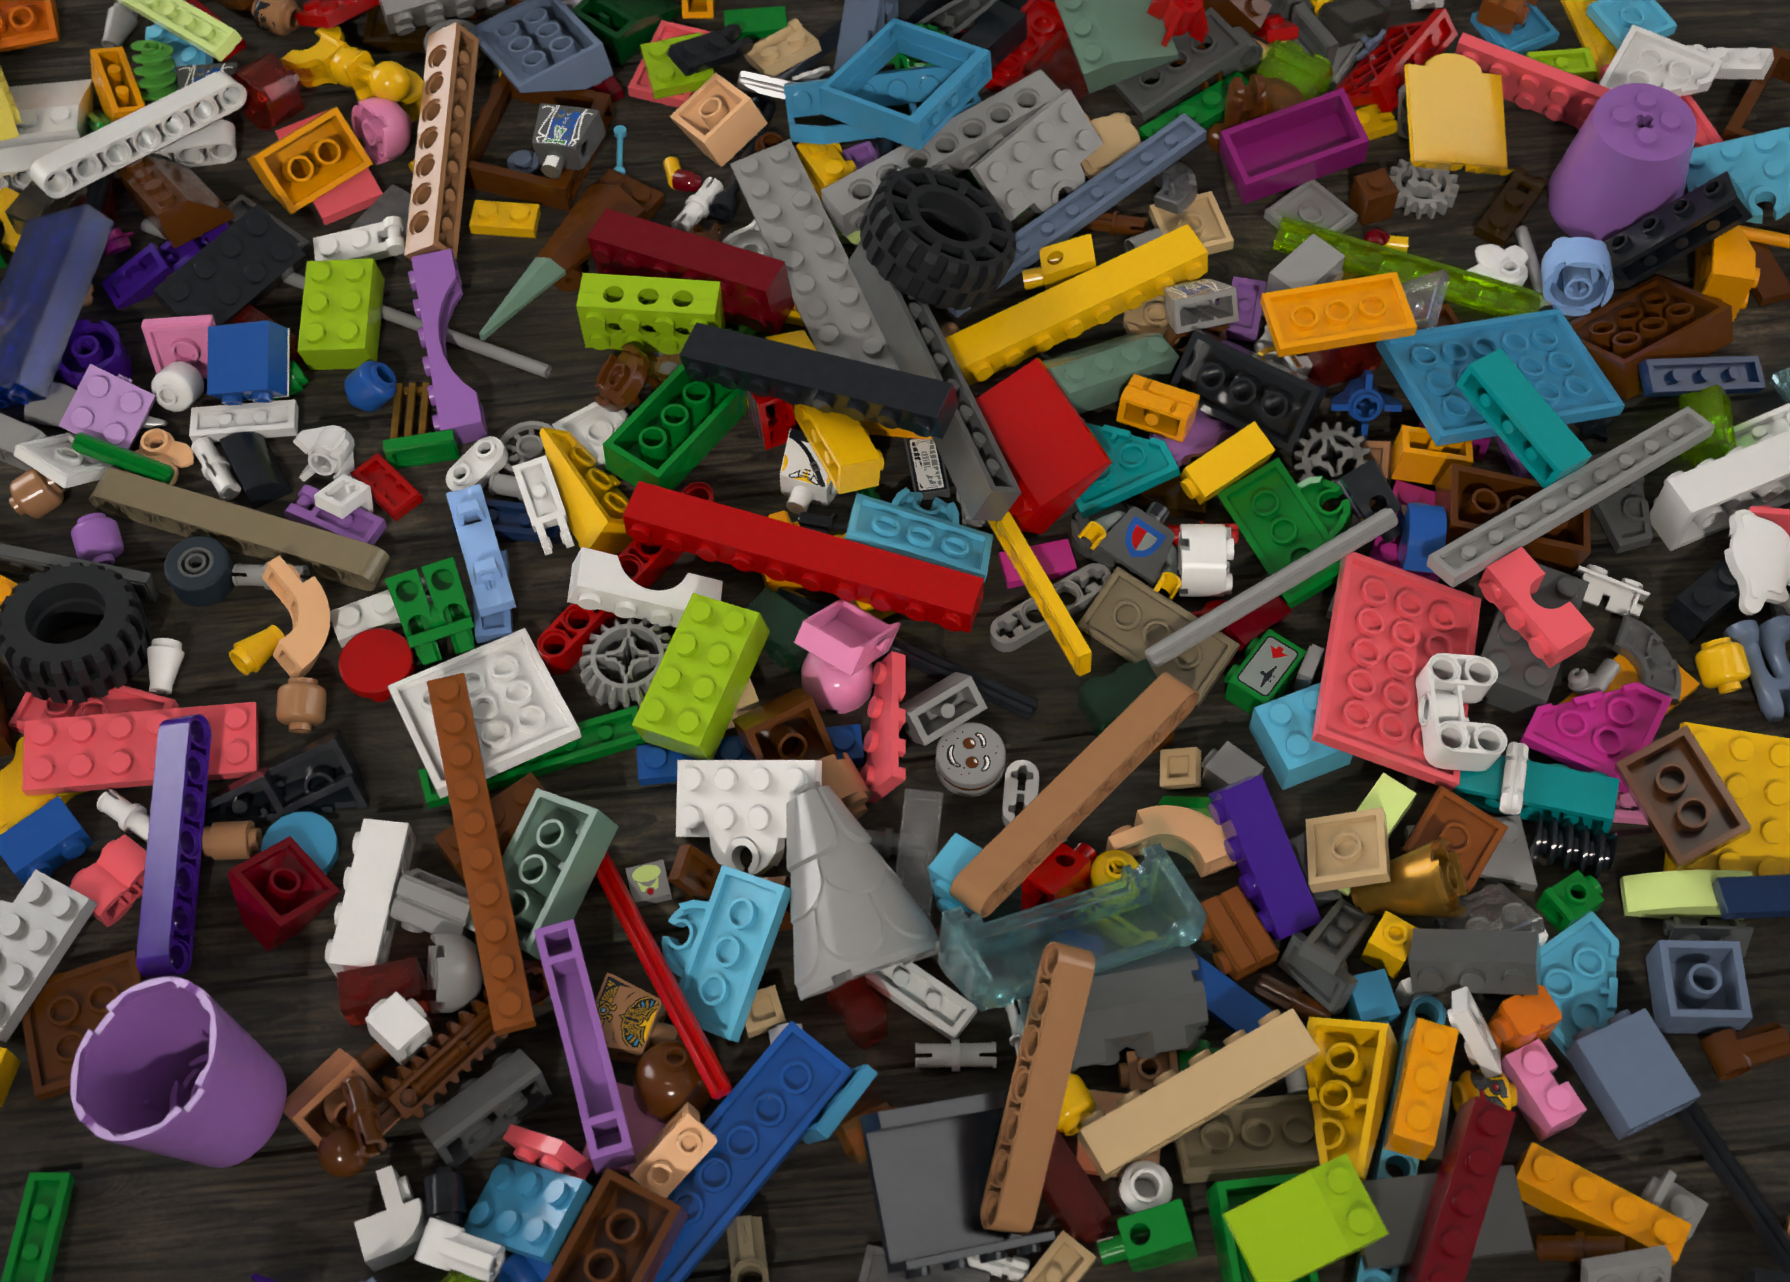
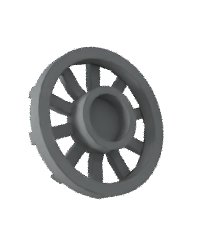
M525 421L509 428L503 434L500 441L506 446L507 451L517 452V454L508 457V461L503 468L511 476H515L513 468L509 463L520 459L518 463L520 464L545 456L546 453L541 437L535 435V429L541 430L542 427L555 429L554 427L540 421ZM529 430L528 435L521 437L518 434L519 432ZM512 437L517 441L516 446L507 444Z

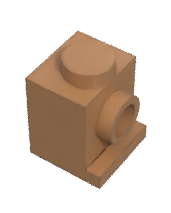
M1126 1051L1124 1063H1118L1120 1088L1127 1087V1094L1136 1089L1143 1094L1155 1087L1153 1080L1163 1073L1174 1069L1176 1074H1178L1177 1051L1160 1052L1152 1058H1140L1135 1055V1051ZM1155 1068L1156 1073L1147 1075L1142 1069Z

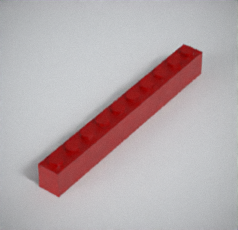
M638 481L623 513L626 534L639 542L650 541L664 545L667 549L674 552L684 551L698 555L703 560L709 562L719 561L730 564L740 571L748 572L751 570L765 574L775 581L782 582L786 580L800 584L810 591L820 590L834 594L845 601L855 600L866 603L879 611L890 610L904 614L914 621L925 620L936 623L949 631L970 633L983 599L984 578Z

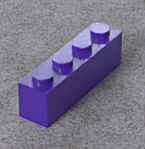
M1249 776L1209 793L1208 795L1211 800L1209 804L1210 814L1217 825H1221L1226 840H1224L1226 853L1233 862L1236 861L1242 875L1239 877L1240 887L1245 896L1251 898L1256 914L1270 938L1282 940L1320 923L1322 919L1263 776Z

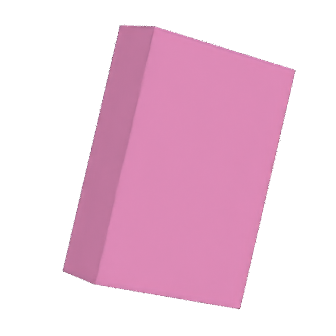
M840 599L803 620L794 643L852 676L889 651L901 623L887 624L851 602Z

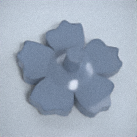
M1383 28L1377 36L1371 39L1364 35L1360 40L1365 44V48L1355 58L1360 61L1377 48L1385 38L1386 30Z

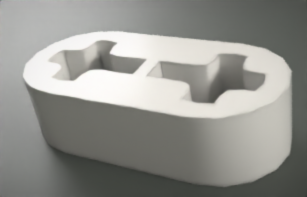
M1017 760L1007 767L1002 807V821L1005 827L1015 818L1016 802H1024V809L1038 796L1039 771L1030 761ZM1019 773L1026 774L1025 791L1017 790Z

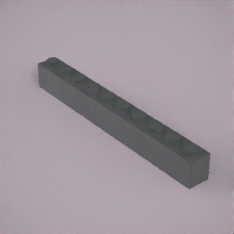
M860 241L848 264L899 370L953 383L959 404L943 439L932 437L971 520L1001 521L1020 496L1021 491L928 304L914 300V297L898 291L890 281H885L878 274L877 268L868 261L866 250H863Z

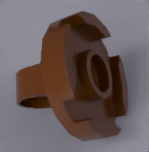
M632 344L623 345L621 348L624 352L618 357L611 354L601 367L594 387L600 390L599 396H594L595 402L610 412H618L626 408L630 403L640 406L644 401H640L638 393L645 383L650 384L652 393L660 386L659 382L647 375L649 368L648 355Z

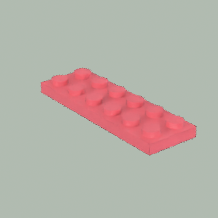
M1466 33L1461 35L1457 43L1455 54L1474 60L1480 66L1482 73L1502 75L1503 99L1515 103L1522 109H1530L1546 115L1550 120L1561 121L1574 126L1578 130L1584 124L1599 98L1610 90L1602 85Z
M256 702L25 720L22 791L26 796L153 785L160 724L167 719L201 714L206 717L211 727L208 781L243 778L259 770L258 705Z

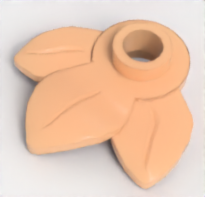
M159 428L150 429L145 432L140 440V449L134 451L171 466L175 470L172 481L169 484L172 486L176 483L179 476V468L189 467L194 464V454L190 446L186 443L175 441L169 432Z

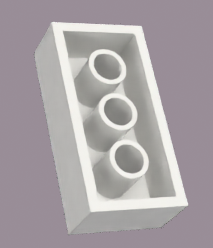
M1790 430L1776 436L1768 434L1754 445L1746 448L1744 446L1736 447L1724 457L1716 460L1713 458L1706 459L1692 470L1687 472L1677 471L1668 476L1650 511L1651 525L1670 551L1728 528L1730 516L1738 510H1748L1751 506L1761 505L1777 508L1789 503Z

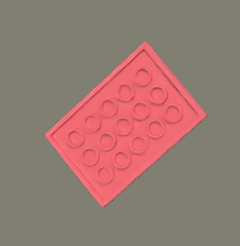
M1354 551L1341 558L1312 740L1434 785L1443 786L1448 790H1454L1455 786L1459 785L1461 770L1436 768L1425 759L1421 725L1418 719V697L1415 683L1416 678L1427 662L1437 653L1475 656L1481 598ZM1463 703L1464 714L1467 717L1469 704Z

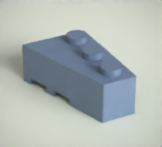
M845 0L834 70L840 69L893 18L899 19L898 0Z

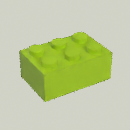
M374 259L307 261L297 351L310 370L356 369L366 361L377 362L385 279Z

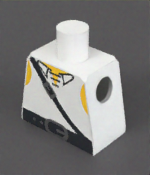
M791 428L780 471L781 493L789 497L786 507L798 515L802 512H807L810 503L823 507L830 505L838 492L802 431Z

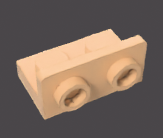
M687 1102L636 1157L637 1162L631 1164L630 1176L641 1186L667 1198L717 1143V1137L700 1122V1112Z

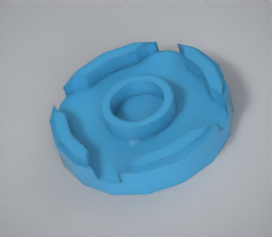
M310 811L293 812L279 818L268 828L262 839L261 852L291 836L325 875L333 869L339 857V840L333 825L323 816Z

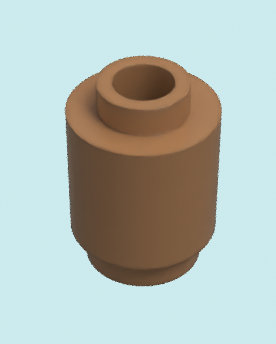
M252 820L213 822L211 826L203 828L202 853L205 857H212L214 860L249 859L255 856L256 851L261 850L262 831L260 828H256Z

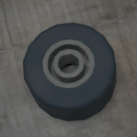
M205 536L191 537L178 543L168 553L164 562V574L178 599L187 605L196 607L210 606L223 600L233 590L232 576H236V573H232L234 564L224 545L214 538Z

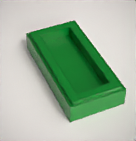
M785 6L723 10L725 26L736 23L741 27L742 31L738 39H744L745 37L750 39L766 38L787 27Z
M453 429L383 440L385 456L388 463L394 469L460 459L459 447Z

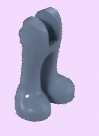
M1790 616L1774 617L1765 621L1760 626L1754 620H1744L1727 627L1723 633L1724 637H1731L1732 642L1742 644L1745 649L1751 669L1749 677L1758 700L1760 712L1764 713L1768 722H1781L1785 709L1787 717L1790 719V663L1785 649V644L1790 638ZM1761 649H1762L1763 654H1764V656H1765V658H1766V660H1767V662H1768V664H1769V666H1770V669H1771V671H1772L1774 677H1772V676L1770 675V673L1768 672V670H1767V668H1766V666H1765V663H1764V660H1763V657H1762V653H1761Z

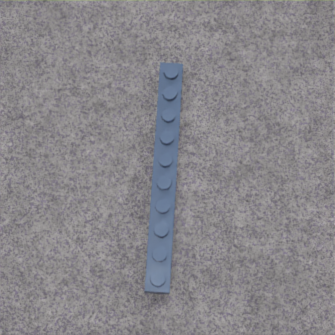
M1183 113L1015 233L1016 256L998 289L1021 273L1022 270L1038 261L1041 248L1067 240L1206 140V130ZM968 307L964 310H954V308L947 309L956 318H958L966 311L971 309V307Z

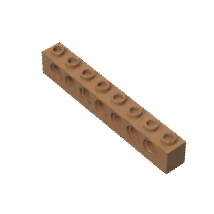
M457 22L428 35L404 256L411 261L413 256L450 248L457 260L479 38Z

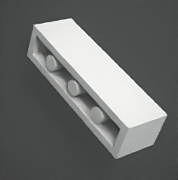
M364 818L361 831L356 832L352 844L354 859L352 867H347L345 870L343 886L346 891L343 903H338L336 906L334 938L328 940L325 949V961L336 977L377 982L383 981L397 923L396 919L390 917V911L394 898L397 896L396 891L400 877L409 871L416 843V837L409 823Z

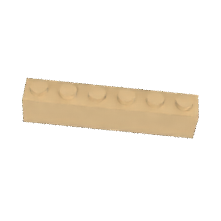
M1292 1008L1281 1014L1279 1009L1268 1013L1258 1021L1260 1027L1248 1034L1244 1029L1233 1033L1223 1041L1225 1047L1213 1054L1209 1049L1198 1053L1188 1061L1190 1067L1178 1074H1176L1174 1069H1171L1154 1079L1153 1084L1155 1087L1141 1094L1136 1089L1117 1101L1120 1107L1110 1113L1105 1114L1103 1110H1099L1085 1118L1081 1122L1084 1127L1079 1130L1077 1138L1102 1181L1107 1180L1133 1162L1140 1161L1313 1061L1320 1050L1294 1009Z

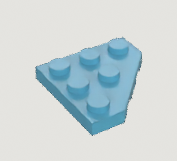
M1593 911L1540 947L1541 970L1539 984L1546 988L1562 1013V1020L1556 1025L1549 1038L1564 1055L1575 1042L1572 1037L1576 1033L1593 1025L1596 1030L1608 1026L1607 1020L1614 1016L1617 1009L1618 978H1616V964L1619 956V940Z

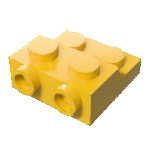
M801 142L796 145V152L822 205L821 190L857 170L855 163L851 159L847 161L843 159V152L839 143L814 144Z

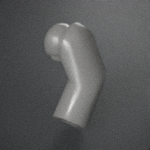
M1606 658L1595 673H1588L1585 669H1582L1580 672L1579 668H1575L1567 676L1569 681L1568 687L1579 695L1598 691L1603 693L1620 671V665L1615 660Z

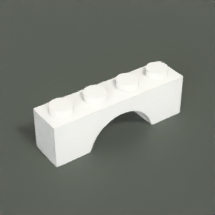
M582 547L572 564L567 602L577 604L587 610L599 609L612 612L621 618L633 617L642 620L646 618L653 625L658 624L661 627L671 626L677 628L692 593L721 601L723 581L688 573L684 580L674 588L662 591L650 590L636 584L626 575L617 555Z

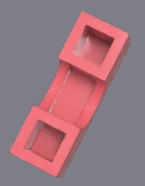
M1521 546L1488 565L1478 586L1481 588L1484 597L1490 603H1494L1502 612L1507 624L1513 630L1518 631L1527 641L1532 653L1551 668L1585 648L1595 629L1570 601L1559 608L1548 609L1541 607L1532 599L1531 595L1537 593L1546 573Z

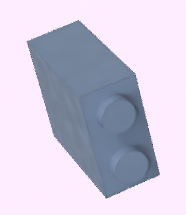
M1646 1008L1633 1014L1630 1013L1629 1009L1623 1010L1607 1020L1609 1025L1599 1030H1596L1594 1025L1581 1030L1572 1037L1575 1042L1565 1052V1055L1618 1141L1688 1108L1701 1096Z

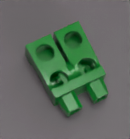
M453 557L421 567L433 601L430 603L428 602L417 568L385 578L411 649L415 648L424 666L443 660L436 642L438 640L451 637L456 655L475 649L472 632L475 626Z

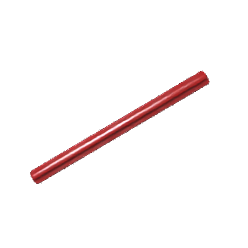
M607 851L595 875L708 1092L713 1099L718 1100L732 1091L730 1081Z

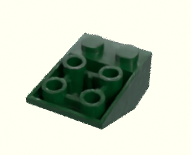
M582 0L571 11L603 43L607 57L623 66L641 49V44H646L653 38L661 20L671 22L682 12V7L670 0Z

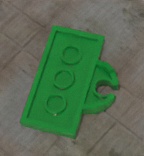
M1276 458L1217 494L1220 502L1233 522L1237 524L1240 533L1268 576L1345 532L1352 523V507L1349 498L1342 500L1340 506L1334 511L1328 512L1322 509L1326 500L1339 498L1343 494L1341 486L1324 479L1323 476L1308 477L1296 484L1279 458ZM1341 559L1282 593L1281 596L1286 604L1292 609L1336 583Z

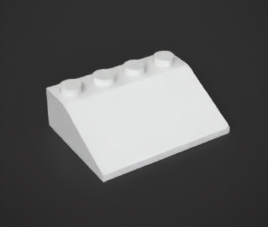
M92 79L9 87L22 124L16 125L19 137L0 141V149L82 138L91 133V128L88 125L91 119L87 114L93 111L94 84Z

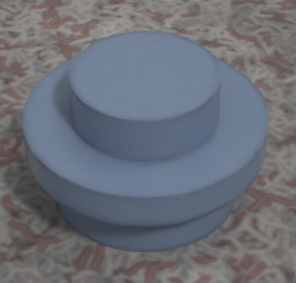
M518 150L511 154L507 160L508 169L528 174H535L540 167L536 153L531 150Z

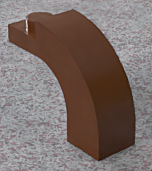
M691 844L680 845L668 881L687 893L685 900L709 902L722 865ZM788 876L763 878L791 888V878ZM791 897L779 930H793V924L791 923Z

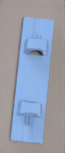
M481 484L446 493L480 616L484 617L516 608Z

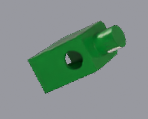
M1182 1199L1119 1218L1117 1224L1120 1234L1097 1240L1104 1266L1128 1259L1132 1272H1139L1198 1257ZM1140 1238H1149L1146 1244L1136 1245Z

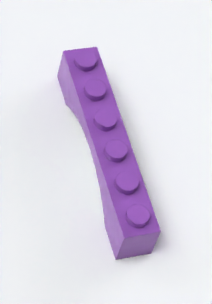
M451 248L411 257L413 271H408L412 290L417 291L418 299H413V306L417 319H422L423 327L418 328V336L422 348H427L428 356L422 357L427 377L431 376L433 385L427 386L431 405L437 408V414L432 415L435 432L453 429L458 445L478 441L481 438L488 437L483 406L477 392L466 385L453 372L446 354L448 324L456 305L463 296L458 264Z
M574 919L535 929L534 934L556 1014L596 1174L605 1172L607 1168L612 1170L636 1163L637 1160Z

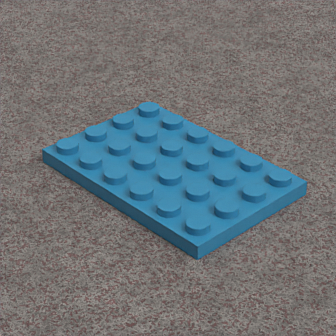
M1559 308L1416 330L1413 336L1377 341L1376 343L1378 351L1436 446L1499 436L1457 387L1456 383L1470 363L1500 348L1515 363L1516 367L1533 387L1538 390L1539 394L1561 417L1565 424L1618 416L1625 407V404Z

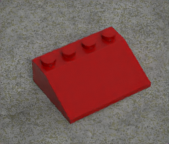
M1034 359L975 399L1021 491L1020 496L1008 510L1020 531L1044 534L1113 463L1041 359Z

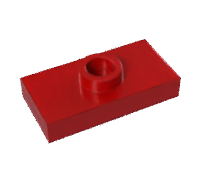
M1268 15L1261 29L1253 33L1268 43L1293 40L1298 38V26L1283 18V15Z
M376 453L350 473L352 478L371 487L372 499L395 522L423 502L422 495L379 453Z

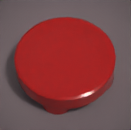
M377 628L363 631L350 639L340 653L338 667L340 675L350 691L358 696L371 698L375 702H384L391 697L388 685L412 676L416 670V663L409 643L402 635L389 629Z

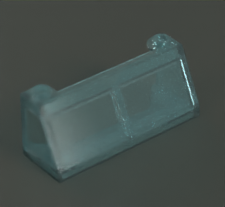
M1161 843L1143 848L1142 855L1145 859L1135 869H1132L1130 865L1123 866L1120 880L986 923L983 922L979 913L971 915V919H968L962 906L943 911L938 963L943 973L983 1012L995 1007H1006L1013 1001L1032 995L1043 950L1050 942L1062 943L1092 951L1095 957L1094 974L1177 946L1185 947L1193 944L1198 939H1201L1207 913Z

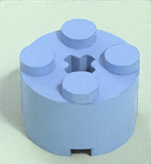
M1560 237L1553 241L1552 247L1543 256L1541 262L1543 296L1546 301L1553 304L1552 309L1559 308L1563 315L1583 316L1591 313L1592 308L1600 304L1602 307L1610 300L1614 291L1611 257L1603 241L1586 237Z

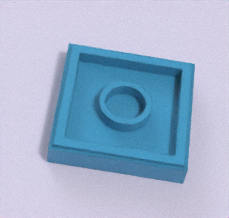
M1531 4L1529 6L1531 10L1524 25L1517 24L1509 35L1495 30L1494 26L1490 28L1478 23L1477 16L1479 11L1472 13L1470 22L1487 42L1521 55L1556 42L1560 34L1541 11Z
M868 1064L852 1068L854 1071L852 1079L845 1088L839 1089L823 1109L820 1118L816 1123L809 1126L806 1135L801 1140L806 1144L827 1140L878 1074Z

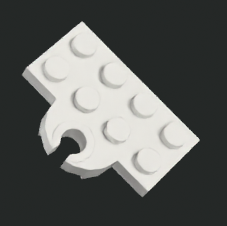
M678 760L676 837H709L711 851L716 861L721 865L744 872L745 868L741 863L740 854L747 847L752 853V862L748 867L749 874L754 876L764 874L772 867L778 866L784 855L785 838H787L786 804L799 795L797 789L801 786L815 781H819L820 785H822V761Z

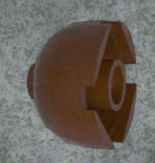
M665 1040L657 1043L641 1056L633 1076V1095L639 1109L647 1115L648 1111L652 1115L658 1116L659 1122L667 1124L687 1102L697 1109L700 1115L704 1112V1107L709 1101L711 1102L712 1097L682 1040Z

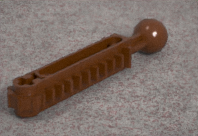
M523 959L526 975L533 976V979L530 981L532 989L529 990L532 1004L541 1006L544 1004L543 1000L550 995L541 960L531 961ZM486 989L482 991L484 997L482 1002L479 1000L470 1001L471 1012H458L460 1022L456 1024L448 1021L446 1023L448 1032L445 1035L437 1032L433 1035L436 1042L433 1046L429 1044L421 1046L423 1051L421 1057L416 1055L409 1057L411 1066L408 1069L400 1065L396 1067L398 1074L396 1080L386 1076L382 1078L385 1090L378 1095L382 1100L378 1104L381 1115L378 1122L382 1133L398 1118L407 1120L411 1115L422 1118L424 1116L421 1107L423 1104L433 1106L435 1104L433 1095L436 1092L445 1095L447 1093L445 1084L448 1081L457 1084L460 1081L457 1074L460 1070L470 1072L472 1070L470 1065L472 1059L482 1061L484 1059L482 1054L484 1048L494 1050L496 1048L494 1042L496 1037L502 1039L508 1037V1034L496 1036L494 1032ZM348 1124L339 1125L327 1131L318 1147L319 1163L323 1170L333 1177H353L361 1172L370 1160V1157H363L360 1154L355 1132L348 1127Z

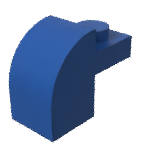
M1422 502L1407 503V505H1401L1402 509L1397 511L1396 516L1402 529L1397 558L1403 570L1434 573L1426 565L1428 556L1446 544L1447 518L1444 506L1429 505Z

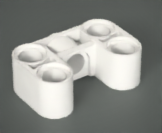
M1437 653L1430 658L1416 678L1418 719L1422 731L1423 753L1429 764L1436 768L1476 772L1486 771L1507 747V737L1501 728L1489 723L1469 722V718L1465 717L1463 703L1474 704L1481 701L1498 678L1496 666L1486 657Z

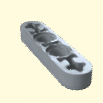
M1091 563L1053 584V587L1057 594L1068 592L1075 597L1076 601L1073 604L1065 605L1072 617L1092 604L1112 574L1105 565ZM1092 577L1095 581L1102 579L1101 585L1098 586L1095 582L1089 584V578ZM1032 597L1000 615L992 622L990 626V642L996 650L1001 652L1014 651L1050 630L1045 620L1040 623H1034L1027 619L1026 614L1029 611L1039 610ZM1017 619H1018L1019 622H1020V626H1018V627H1017ZM1004 629L1007 633L1013 630V637L1009 638L1006 635L1000 637V630Z

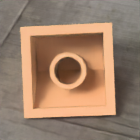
M717 73L710 77L670 116L693 143L720 167H723L740 149L768 124L752 99Z

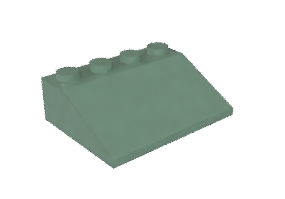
M1054 0L1089 94L1179 58L1173 39H1171L1167 47L1161 45L1167 30L1164 28L1163 17L1159 20L1147 13L1153 0Z

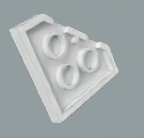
M1632 25L1599 85L1612 89L1630 83L1652 84L1665 88L1681 97L1708 91L1723 60Z

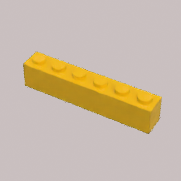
M804 330L765 337L768 340L816 351L813 342L810 341ZM802 404L793 405L796 421L838 494L879 486L880 470L884 469V458L882 452L876 449L871 442L870 434L866 427H862L859 421L853 420L847 415L835 412L824 413L814 407Z

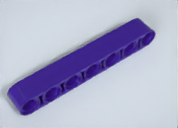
M201 714L164 720L158 730L136 955L138 970L145 978L184 974L189 970L192 962L212 736L210 724L206 717Z

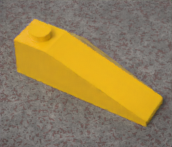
M542 427L539 432L569 520L567 522L569 529L577 539L580 549L584 547L613 555L622 552L634 539L627 535L625 530L623 513L630 500L618 489L621 482L614 475L608 476L605 472L595 467L597 458L569 431Z
M1309 1017L1307 1031L1320 1052L1313 1061L1304 1065L1308 1079V1094L1312 1104L1320 1165L1347 1153L1360 1180L1365 1181L1393 1083L1399 1044L1389 1023Z

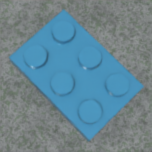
M501 1157L478 1201L472 1208L463 1228L466 1229L465 1233L505 1246L507 1251L553 1265L593 1186L577 1177Z

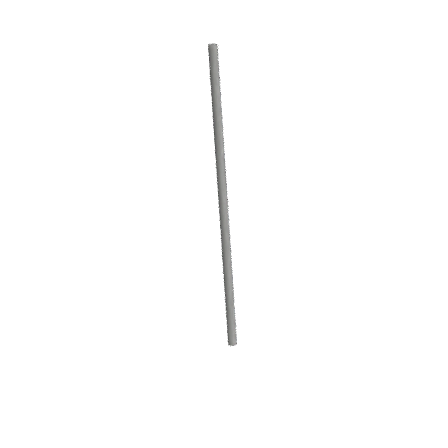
M149 219L142 221V231L166 239ZM294 272L283 282L304 290L305 276ZM382 304V319L415 331L423 327L422 319H417L416 316ZM448 328L446 342L544 378H548L551 373V365Z

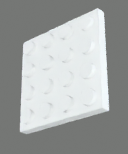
M525 628L388 685L395 705L440 799L448 796V790L427 681L460 673L465 674L486 779L581 738L577 723Z

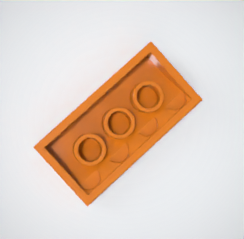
M0 0V52L59 41L60 30L56 0Z

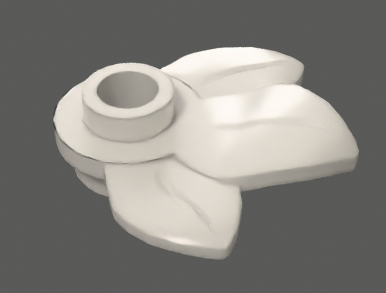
M1494 244L1480 245L1475 249L1478 264L1463 272V276L1475 284L1481 286L1497 284L1503 290H1517L1524 285L1528 277V268L1526 266L1528 255L1523 248L1517 245H1512L1505 250Z

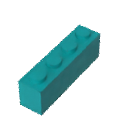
M1501 348L1470 363L1456 383L1457 387L1543 489L1583 467L1591 458L1592 454L1586 449L1584 444L1575 436L1561 417L1539 394L1538 390L1533 387Z
M1500 755L1486 771L1461 770L1460 782L1458 786H1455L1454 794L1482 811L1515 816L1504 814L1499 809L1506 756ZM1527 759L1521 813L1518 814L1521 819L1535 822L1538 813H1541L1543 823L1550 816L1557 818L1558 827L1565 820L1572 821L1574 830L1583 824L1588 826L1589 833H1592L1596 828L1603 829L1605 836L1608 837L1614 819L1620 779L1609 777V775L1603 772L1592 771L1588 773L1570 769L1563 764L1554 763L1548 765Z

